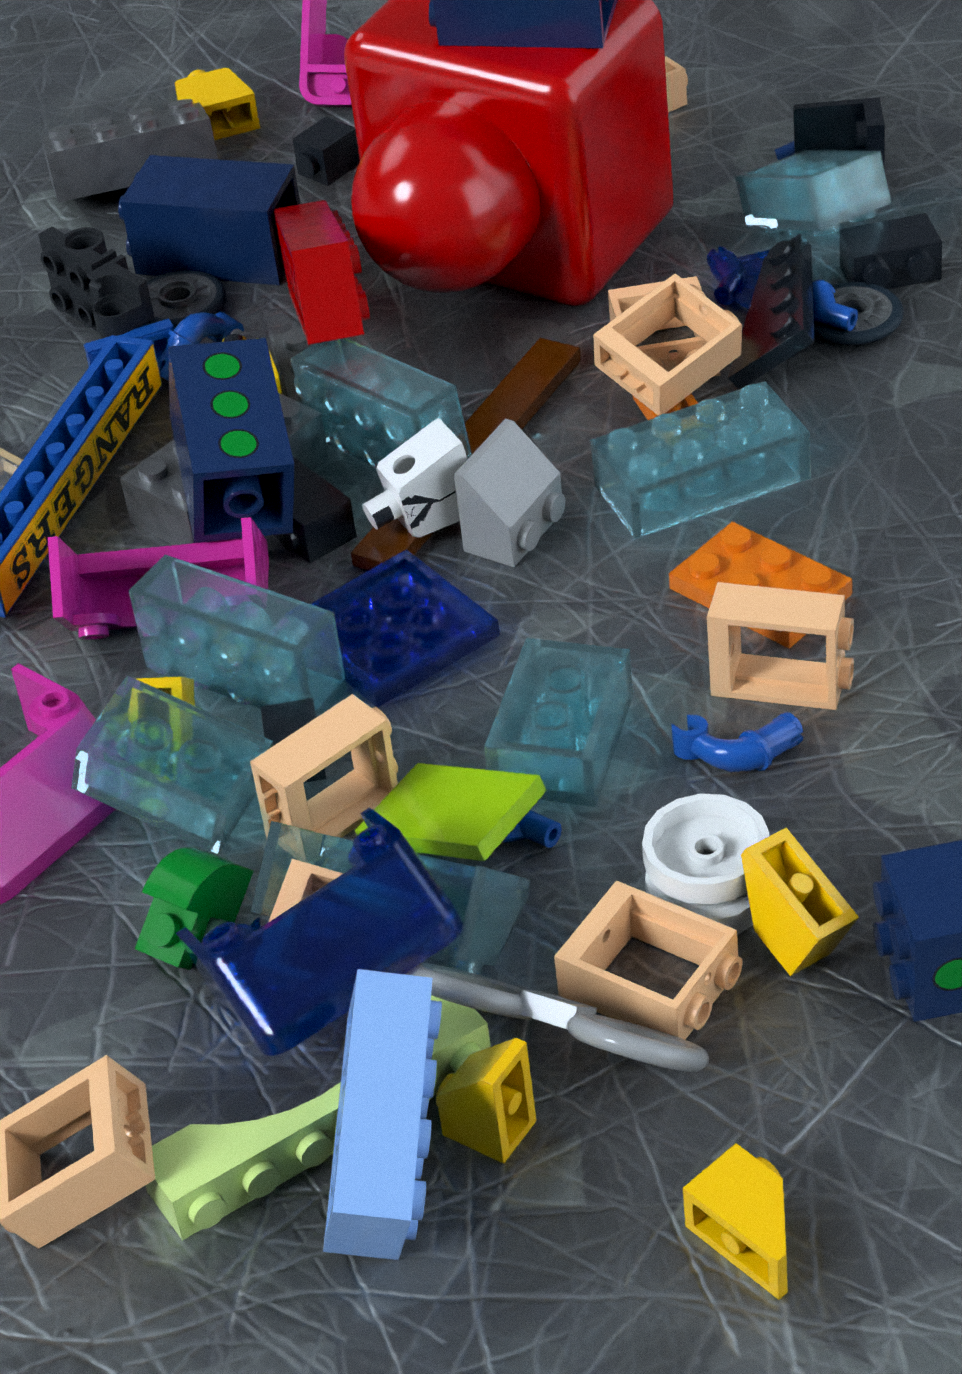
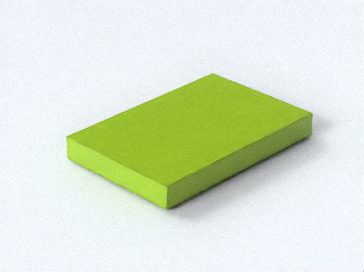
M417 763L354 831L363 846L486 861L547 790L540 775Z

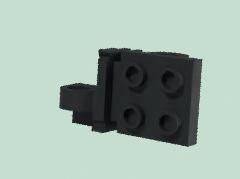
M50 227L38 234L42 248L40 258L48 273L51 286L49 290L50 299L60 312L69 314L79 320L85 327L99 332L101 338L125 334L155 318L147 281L128 270L124 255L117 256L116 251L113 249L107 251L104 235L100 230L83 227L64 234L56 228Z

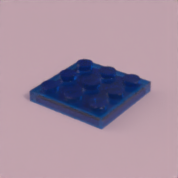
M407 549L285 618L288 634L377 708L500 636L498 619Z

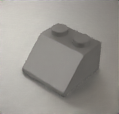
M505 419L454 474L464 552L515 567L528 551H532L536 547L539 538L553 522H557L561 518L565 509L566 501L565 496L562 494L560 472L522 429L509 419Z

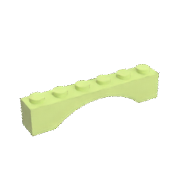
M431 995V1000L442 1002L438 1038L434 1039L431 1059L437 1060L434 1096L437 1094L445 1077L451 1073L455 1074L470 1054L489 1048L491 1044L488 1023L475 1009ZM341 1082L322 1095L288 1111L257 1120L229 1124H190L152 1145L155 1180L145 1185L147 1193L182 1241L202 1229L216 1225L224 1216L256 1198L268 1195L278 1185L309 1167L320 1165L332 1155Z

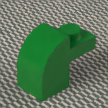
M191 847L179 848L168 854L152 871L142 890L143 893L154 898L135 950L178 968L191 970L210 917L235 923L254 870Z

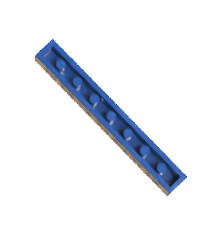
M111 335L0 492V617L6 618L49 554L47 537L61 536L162 386L153 340Z

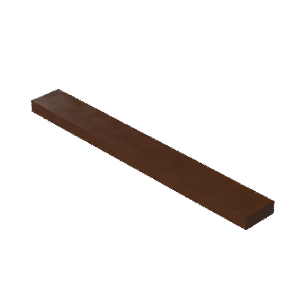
M539 338L455 433V436L463 444L467 458L481 446L505 419L514 421L523 429L581 361L580 347ZM398 519L393 520L378 530L373 527L352 550V564L358 568L395 578L434 532L420 538L413 537Z

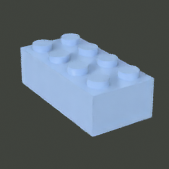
M357 969L347 1016L323 1252L399 1260L405 1239H416L418 1220L422 1221L426 1181L415 1179H421L424 1158L427 1159L430 1146L432 1122L427 1120L426 1117L429 1098H432L434 1093L437 1060L431 1059L434 1039H437L439 1034L442 1002L431 1000L433 978Z

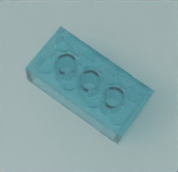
M347 338L313 344L290 359L295 375L294 386L301 397L302 404L321 412L326 444L342 451L344 454L351 455L372 465L376 469L382 459L432 421L440 418L462 442L467 458L472 455L456 385Z
M765 381L747 385L740 390L713 399H706L698 404L668 414L658 415L653 419L626 428L616 429L611 433L590 440L594 486L635 539L811 478L810 432Z
M164 555L129 590L146 667L159 674L194 679V685L200 689L210 690L232 698L241 704L251 705L261 709V706L313 698L317 717L329 710L347 691L335 616L332 611L168 555Z

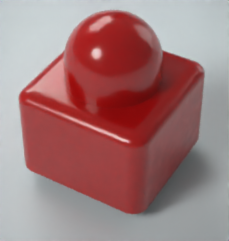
M388 0L349 37L344 48L345 66L360 157L352 186V216L355 229L366 252L386 274L404 285L421 291L451 293L464 291L479 286L482 283H488L570 306H581L592 301L665 218L673 206L663 21L655 3L652 0H617L603 48L439 46L437 28L431 27L429 23L430 0Z

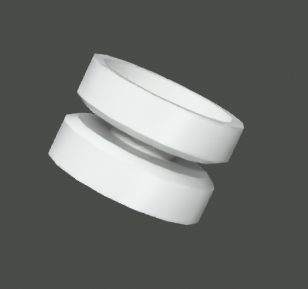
M696 794L679 798L657 810L645 826L642 841L643 862L646 869V893L736 929L737 935L753 926L741 854L745 848L770 836L762 815L746 802L720 794Z

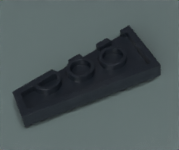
M801 233L789 241L783 240L778 242L769 250L767 256L764 257L742 329L741 355L732 362L728 379L738 390H741L815 342L811 244Z

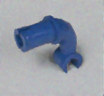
M205 312L190 314L174 330L170 329L168 332L171 336L160 359L157 361L160 376L169 381L168 347L200 344L205 337H208L213 342H222L234 329L244 331L243 324L224 312L216 314Z
M788 712L780 714L758 730L744 731L739 736V739H719L710 735L707 720L698 715H687L688 731L681 730L674 724H671L673 750L677 757L685 760L700 758L716 768L729 772L751 771L754 769L758 771L766 770L771 766L772 760L775 757L802 743L804 737L800 735L803 733L800 721Z

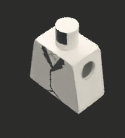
M440 418L432 421L378 463L376 470L384 492L362 504L368 520L376 530L398 519L413 537L420 538L460 521L454 474L468 458L462 442Z

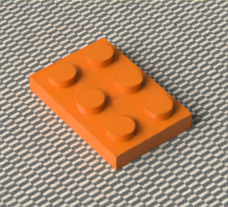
M733 521L669 573V587L671 590L707 608H710L717 582L845 595V600L853 594L852 578ZM747 627L789 649L806 635V633Z

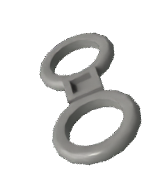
M429 963L411 964L405 975L433 978L432 996L492 1014L526 1020L536 1019L567 1029L571 1036L583 1043L629 1059L668 1069L695 1073L703 1070L709 1062L706 1050L690 1041L638 1024L595 1015L596 1007L545 991L524 990L478 974Z

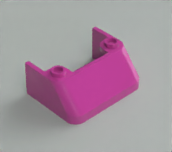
M302 0L300 92L306 101L318 107H352L344 59V48L348 39L339 34H325L327 0Z
M251 517L241 518L242 539L77 555L58 536L47 537L53 618L68 630L78 632V637L82 640L109 637V630L218 619H228L229 625L257 623L258 615L266 613L268 609L269 555L267 540Z
M19 663L11 669L27 728L29 731L37 734L38 737L0 767V904L9 901L123 804L135 789L130 764L80 697L69 689Z

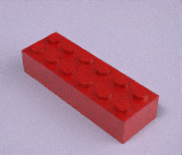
M326 200L274 209L289 295L308 345L364 335L362 321L370 319V312L366 293L362 290L361 283H358L357 275H354L362 273L357 245L354 244L353 237H350L349 230H346L345 223H342L341 216L339 217L338 211H331Z

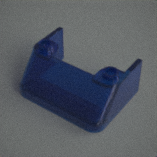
M370 807L360 813L368 828L359 833L353 840L354 846L348 854V860L352 868L255 931L248 924L235 925L234 922H225L210 930L205 935L203 943L186 927L176 932L220 1007L264 1055H278L296 1047L347 1013L350 1007L357 969L405 974L453 942L463 930V921L453 903L402 832Z

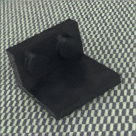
M880 97L794 105L796 181L811 182L857 178V184H865L868 201L885 199V123Z

